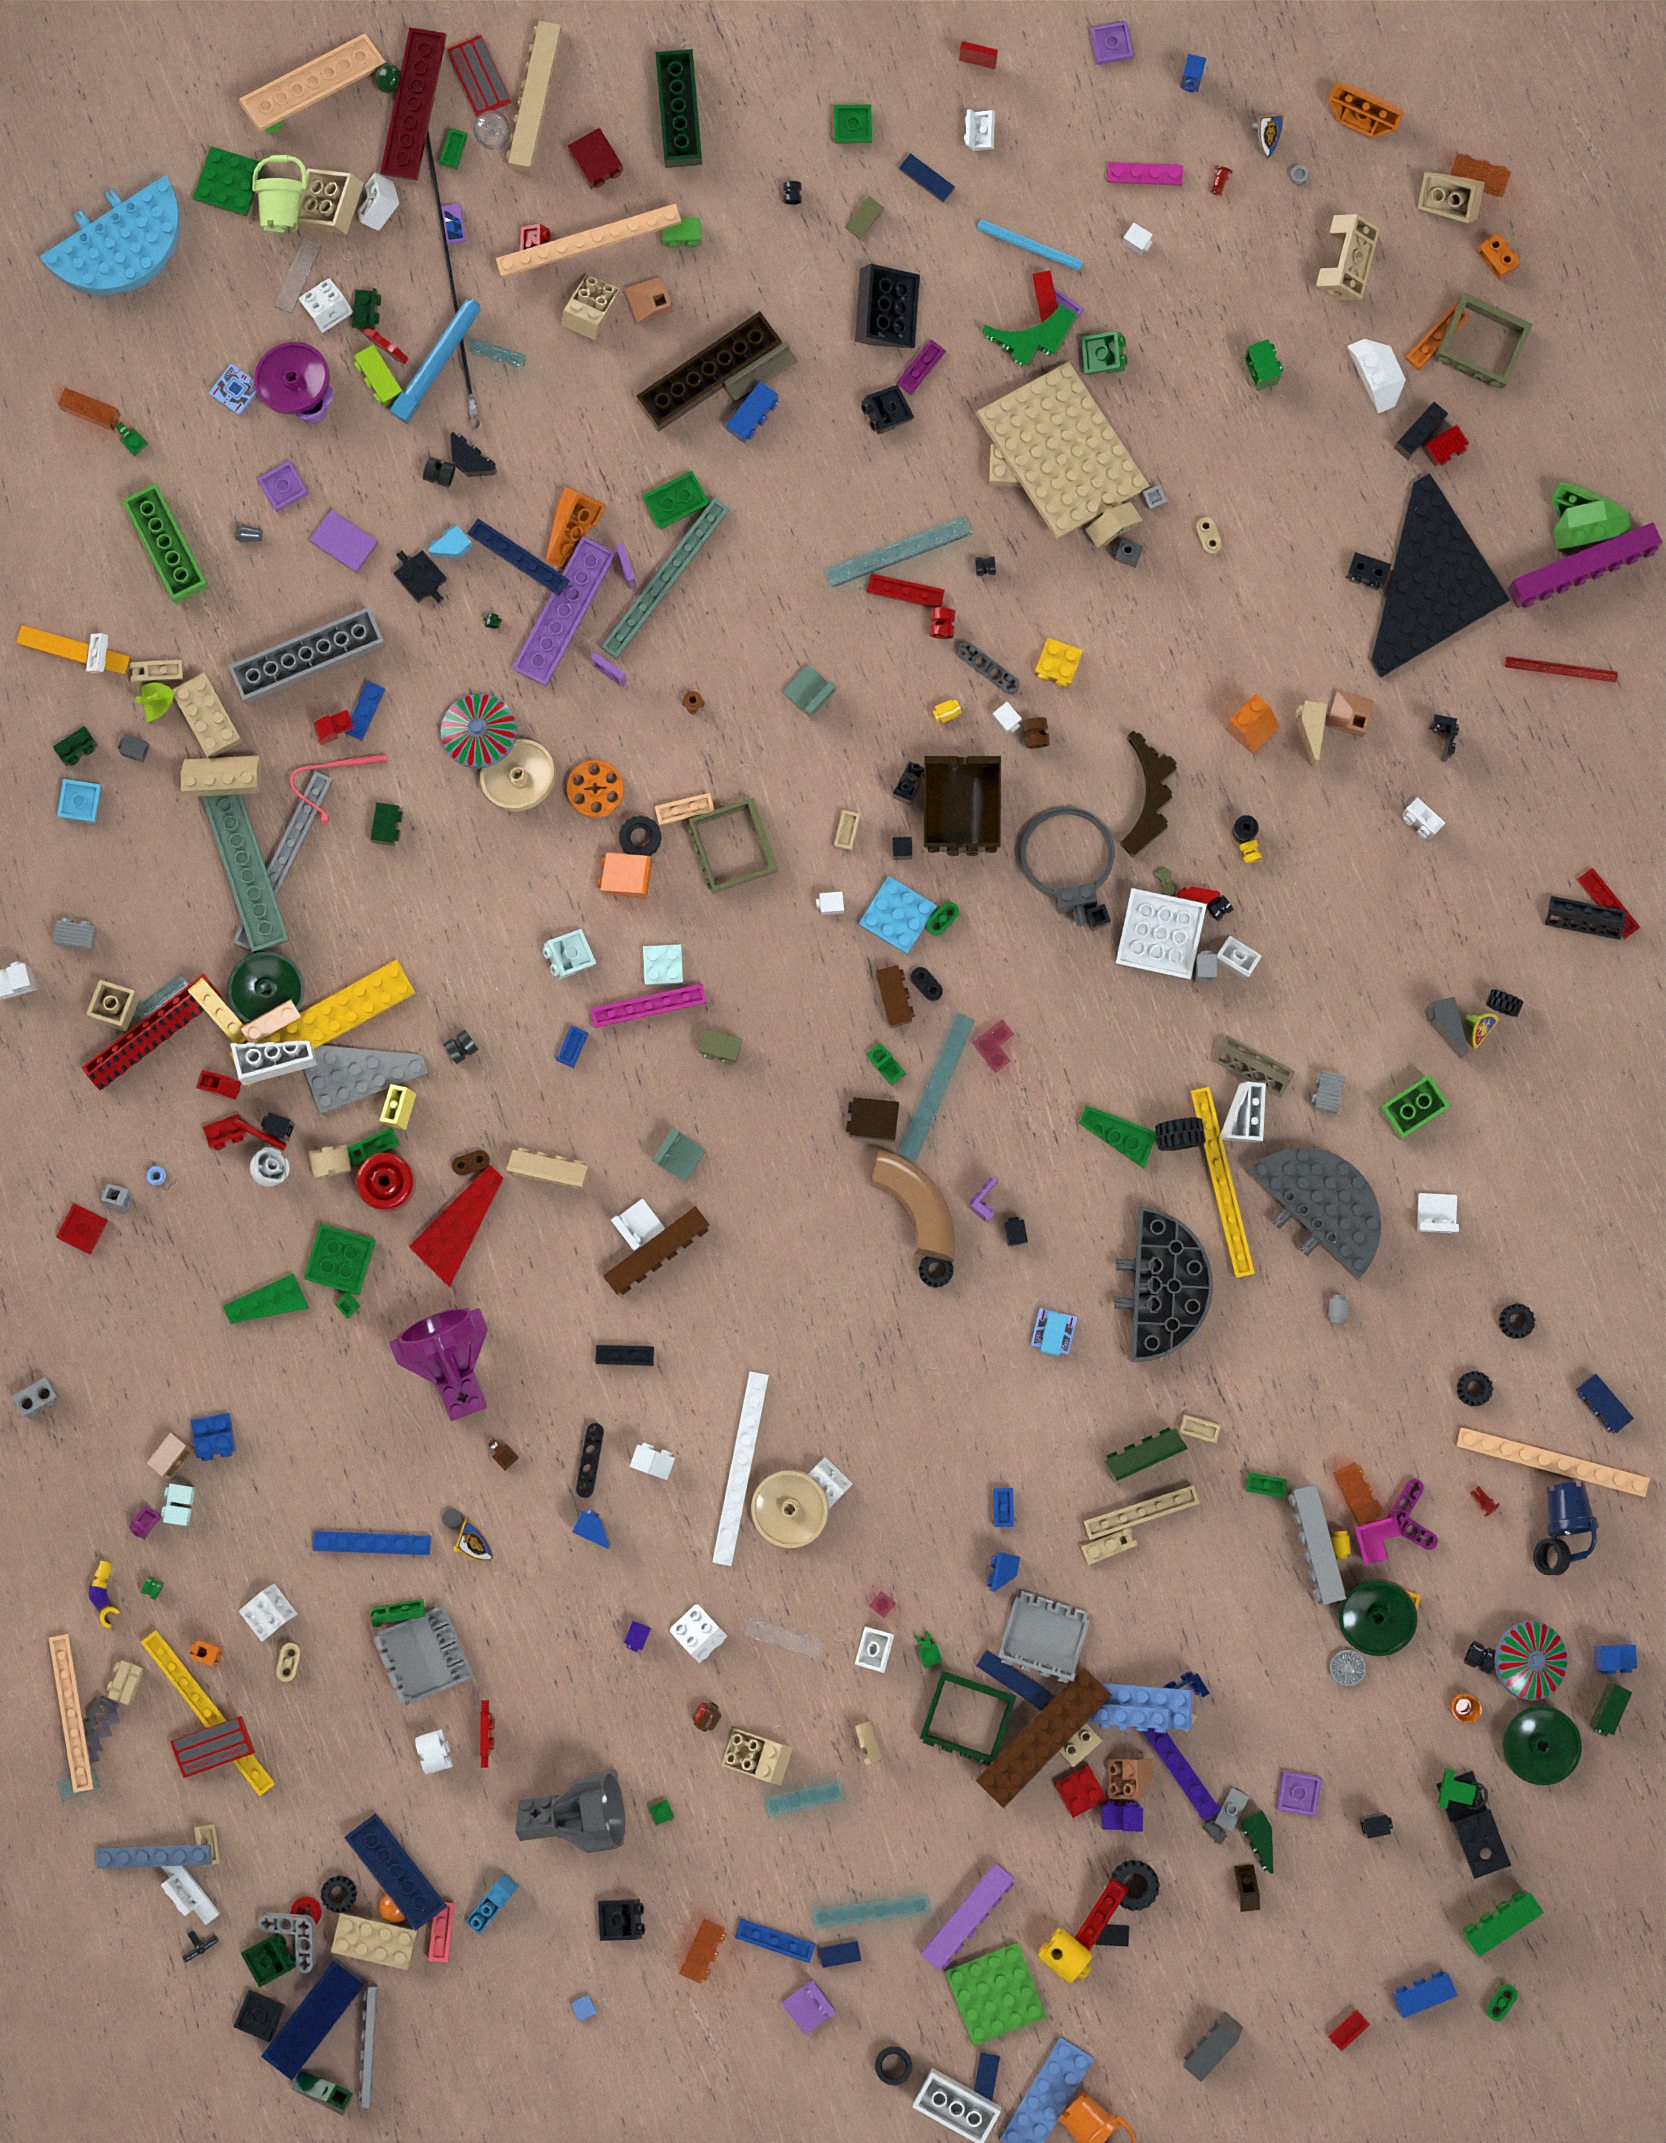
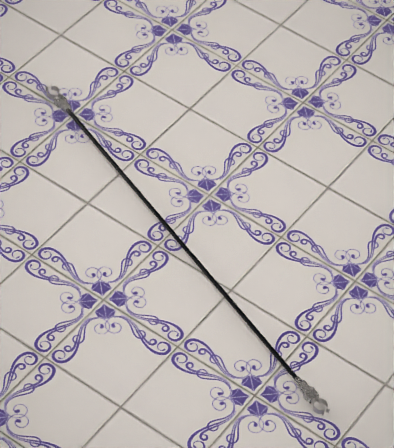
M428 130L426 141L456 315L458 305ZM462 339L460 346L469 394L468 415L472 418L469 423L471 427L473 418L476 417L479 420L477 418L479 410L472 394L464 341Z

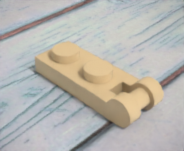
M183 660L130 663V669L132 670V676H130L131 683L184 680ZM140 669H144L145 675H140Z
M1128 1527L1082 1546L1081 1550L1087 1564H1093L1138 1545L1137 1540L1133 1538L1132 1528ZM1125 1536L1127 1543L1122 1545L1119 1538Z

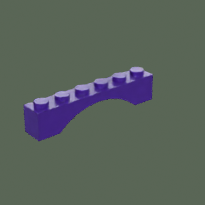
M1155 1728L1141 1731L1171 1772L1202 1820L1206 1821L1221 1811L1168 1733L1155 1732Z

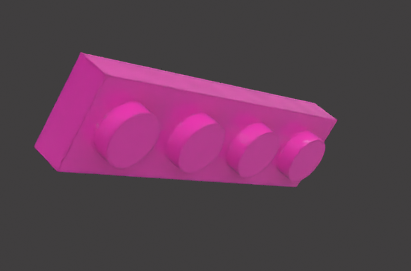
M1108 162L1107 183L1182 186L1183 165Z

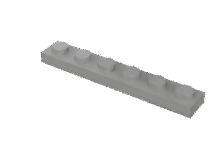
M370 1985L368 1990H364V2002H367V2010H363V2022H366V2030H362V2042H365V2050H361V2062H364V2070H360V2082H363V2090H359V2102H362V2108H370L372 2106L378 1985Z

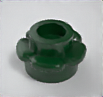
M491 613L483 618L487 628H499L502 619L497 614Z

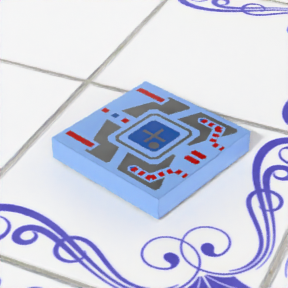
M232 363L209 392V395L238 416L243 413L257 394L254 379Z
M1040 1308L1031 1346L1041 1348L1049 1312L1061 1315L1066 1314ZM1066 1315L1068 1318L1060 1353L1066 1355L1069 1354L1077 1317Z

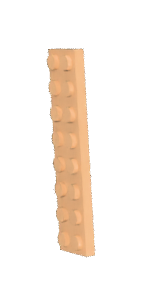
M364 33L240 98L239 104L257 130L261 132L377 71L386 62Z

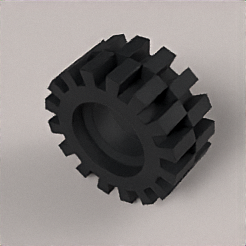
M1495 989L1491 990L1486 1002V1006L1512 1017H1518L1523 1005V1001L1518 999V997Z
M925 1256L919 1265V1276L929 1287H942L951 1280L954 1267L951 1261ZM932 1263H940L943 1266L944 1272L940 1277H932L929 1274L928 1269Z
M1524 1304L1509 1305L1500 1313L1499 1327L1507 1337L1512 1339L1524 1338L1535 1327L1534 1322L1536 1319L1533 1316L1534 1313ZM1513 1314H1520L1524 1318V1325L1520 1329H1515L1510 1324V1318Z
M1478 1371L1469 1372L1458 1380V1389L1456 1391L1459 1394V1399L1464 1404L1480 1406L1488 1402L1489 1398L1492 1397L1493 1383L1484 1373ZM1472 1381L1479 1382L1482 1386V1392L1479 1396H1472L1468 1392V1385Z
M336 1876L324 1883L320 1897L323 1901L322 1904L327 1907L326 1909L340 1913L353 1906L356 1901L357 1888L352 1880H349L348 1877ZM337 1886L343 1887L346 1891V1898L341 1902L335 1901L331 1896L333 1888Z

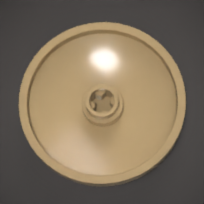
M516 739L512 750L502 761L481 769V787L488 800L496 807L514 812L527 810L538 805L548 796L555 782L556 767L551 755L542 745L527 739Z
M783 1470L768 1476L757 1487L752 1498L751 1514L757 1530L770 1543L784 1548H797L809 1544L823 1531L828 1520L829 1503L824 1489L813 1477L797 1470Z

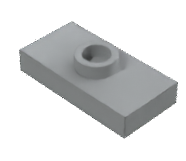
M1231 1787L1214 1823L1232 1832L1249 1796Z

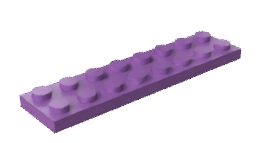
M582 536L562 574L570 582L560 596L552 592L512 668L514 671L547 687L616 556L615 552Z

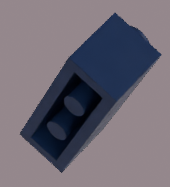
M1597 1374L1591 1375L1576 1388L1578 1398L1583 1403H1588L1591 1407L1589 1409L1596 1418L1599 1417L1603 1421L1602 1426L1608 1433L1612 1432L1615 1434L1634 1419Z

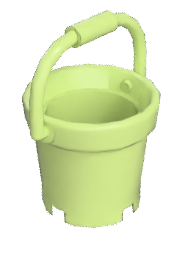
M272 155L269 158L263 159L255 168L253 191L258 194L260 229L264 227L265 231L284 232L286 227H290V232L298 229L300 197L303 195L304 189H306L307 182L306 168L298 158L289 155ZM294 161L301 168L302 182L284 178L257 180L261 167L269 162L282 163Z

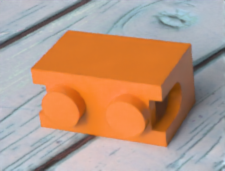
M197 1640L196 1643L192 1644L189 1654H192V1660L213 1667L219 1665L225 1647L206 1640Z

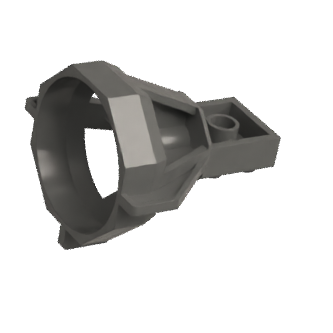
M617 1770L597 1771L583 1779L576 1780L561 1795L519 1800L515 1833L519 1840L525 1841L557 1836L567 1840L586 1853L607 1851L622 1846L624 1843L626 1818L622 1791L617 1781Z

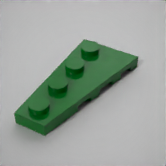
M294 1274L223 1306L231 1324L310 1309Z

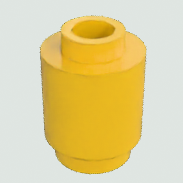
M950 699L935 706V711L932 712L936 722L940 721L941 724L958 717V714L962 713L956 699Z
M1347 1531L1332 1532V1537L1330 1538L1336 1559L1348 1558L1347 1554H1351L1350 1536H1347Z

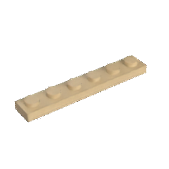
M1192 1485L1083 1521L1088 1538L1091 1540L1200 1504L1195 1487Z

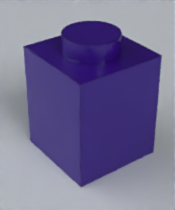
M632 1621L624 1641L625 1644H628L626 1648L635 1652L638 1649L643 1650L651 1628Z

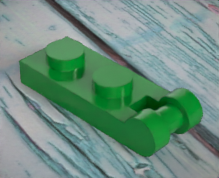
M391 1127L347 1147L351 1168L363 1163L375 1154L385 1153L400 1146L393 1128ZM360 1149L362 1156L357 1157L355 1151Z
M424 1599L373 1607L371 1609V1624L373 1627H381L383 1623L425 1617Z

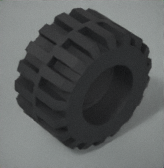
M1198 1117L1165 1121L1155 1126L1158 1150L1161 1151L1188 1149L1200 1146L1206 1142L1203 1121Z
M1124 1861L1112 1872L1111 1879L1113 1878L1123 1885V1881L1128 1875L1139 1874L1145 1879L1146 1889L1138 1897H1131L1126 1894L1119 1905L1130 1911H1141L1144 1908L1150 1907V1904L1155 1902V1898L1159 1894L1160 1883L1157 1874L1143 1861Z

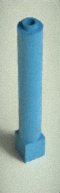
M472 298L470 301L467 299L464 301L404 393L401 392L389 410L392 415L406 424L410 422L420 407L419 403L481 312L480 304Z

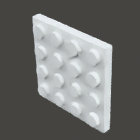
M1132 888L1116 963L1191 979L1207 904Z

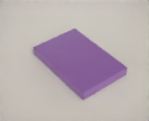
M333 510L329 512L310 539L311 543L355 573L359 571L378 544L377 540Z

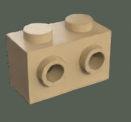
M1086 1723L1059 1752L1074 1767L1102 1740Z

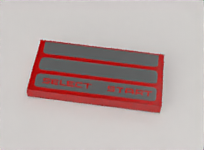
M482 35L447 49L477 117L511 103Z
M242 1716L170 1741L183 1778L255 1753Z

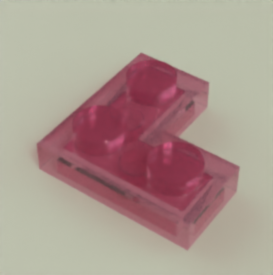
M1002 1019L972 1042L995 1073L1011 1062L1000 1046L1014 1036V1033Z

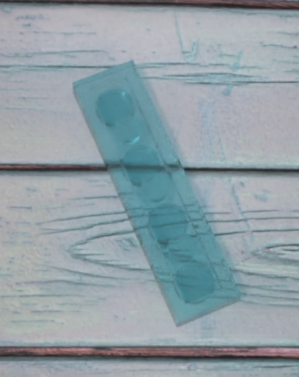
M839 1780L767 1797L764 1800L768 1817L770 1818L842 1801L845 1798L841 1781Z

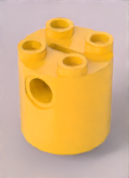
M1058 1927L1051 1935L1050 1943L1045 1942L1039 1949L1038 1959L1068 1985L1077 1977L1083 1981L1092 1970L1088 1963L1092 1959L1093 1954L1068 1932Z

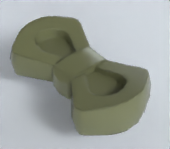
M1160 869L1155 877L1162 883L1161 894L1173 896L1177 889L1172 885V880L1170 879L1171 871Z

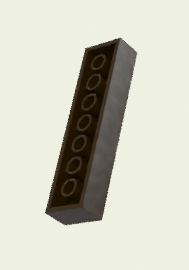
M759 311L636 395L637 402L659 432L724 387V381L781 345L782 341Z

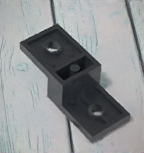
M1473 1771L1454 1777V1781L1466 1784L1477 1782ZM1439 1782V1783H1436V1784H1435L1436 1787H1437L1438 1793L1440 1792V1787H1441V1783H1442V1782ZM1480 1791V1799L1478 1800V1805H1479V1806H1480V1805L1482 1804V1802L1484 1801L1483 1796H1482V1794H1481V1791ZM1449 1800L1445 1811L1455 1838L1460 1841L1473 1879L1511 1866L1492 1812L1486 1807V1804L1481 1809L1473 1810L1467 1808L1464 1803ZM1483 1848H1488L1491 1852L1490 1857L1487 1859H1483L1480 1856V1851Z

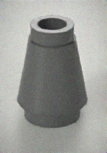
M241 524V526L236 525V541H240V543L262 541L263 530Z

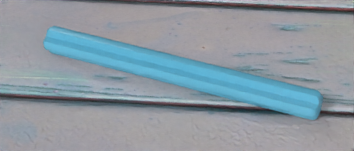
M981 219L977 225V229L1077 271L1082 266L1083 261L985 220Z

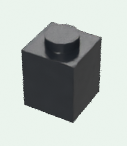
M912 837L892 838L893 860L912 859Z
M1105 904L1086 910L1085 914L1091 931L1110 925L1111 920Z
M1019 1217L1008 1218V1222L1004 1223L1008 1247L1028 1243L1024 1219L1019 1220Z

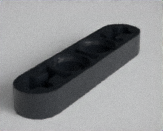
M598 1423L590 1424L586 1430L576 1492L582 1498L590 1497L595 1488L604 1437V1429ZM595 1426L601 1431L600 1434L596 1435V1441L600 1440L599 1445L594 1442L588 1443V1438L591 1440L593 1438L590 1429H594ZM591 1445L597 1448V1454L593 1457L588 1456L586 1453L587 1448ZM588 1464L594 1468V1472L590 1476H586L583 1473L584 1466ZM581 1477L586 1479L593 1478L592 1483L588 1481L587 1487L590 1488V1492H586V1495H583V1491L580 1490V1487H583L585 1481H581Z

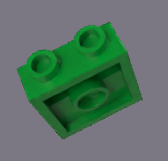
M1112 331L1081 337L1084 374L1091 375L1103 372L1109 374L1125 371L1124 366L1128 364L1127 356L1123 354V347H1126V339L1120 332Z

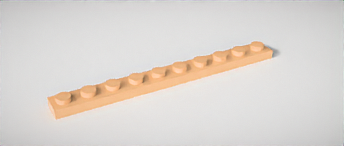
M676 204L505 255L496 258L501 278L678 225L681 224V219Z
M1466 1428L1460 1429L1456 1447L1641 1497L1646 1496L1650 1480L1647 1477Z

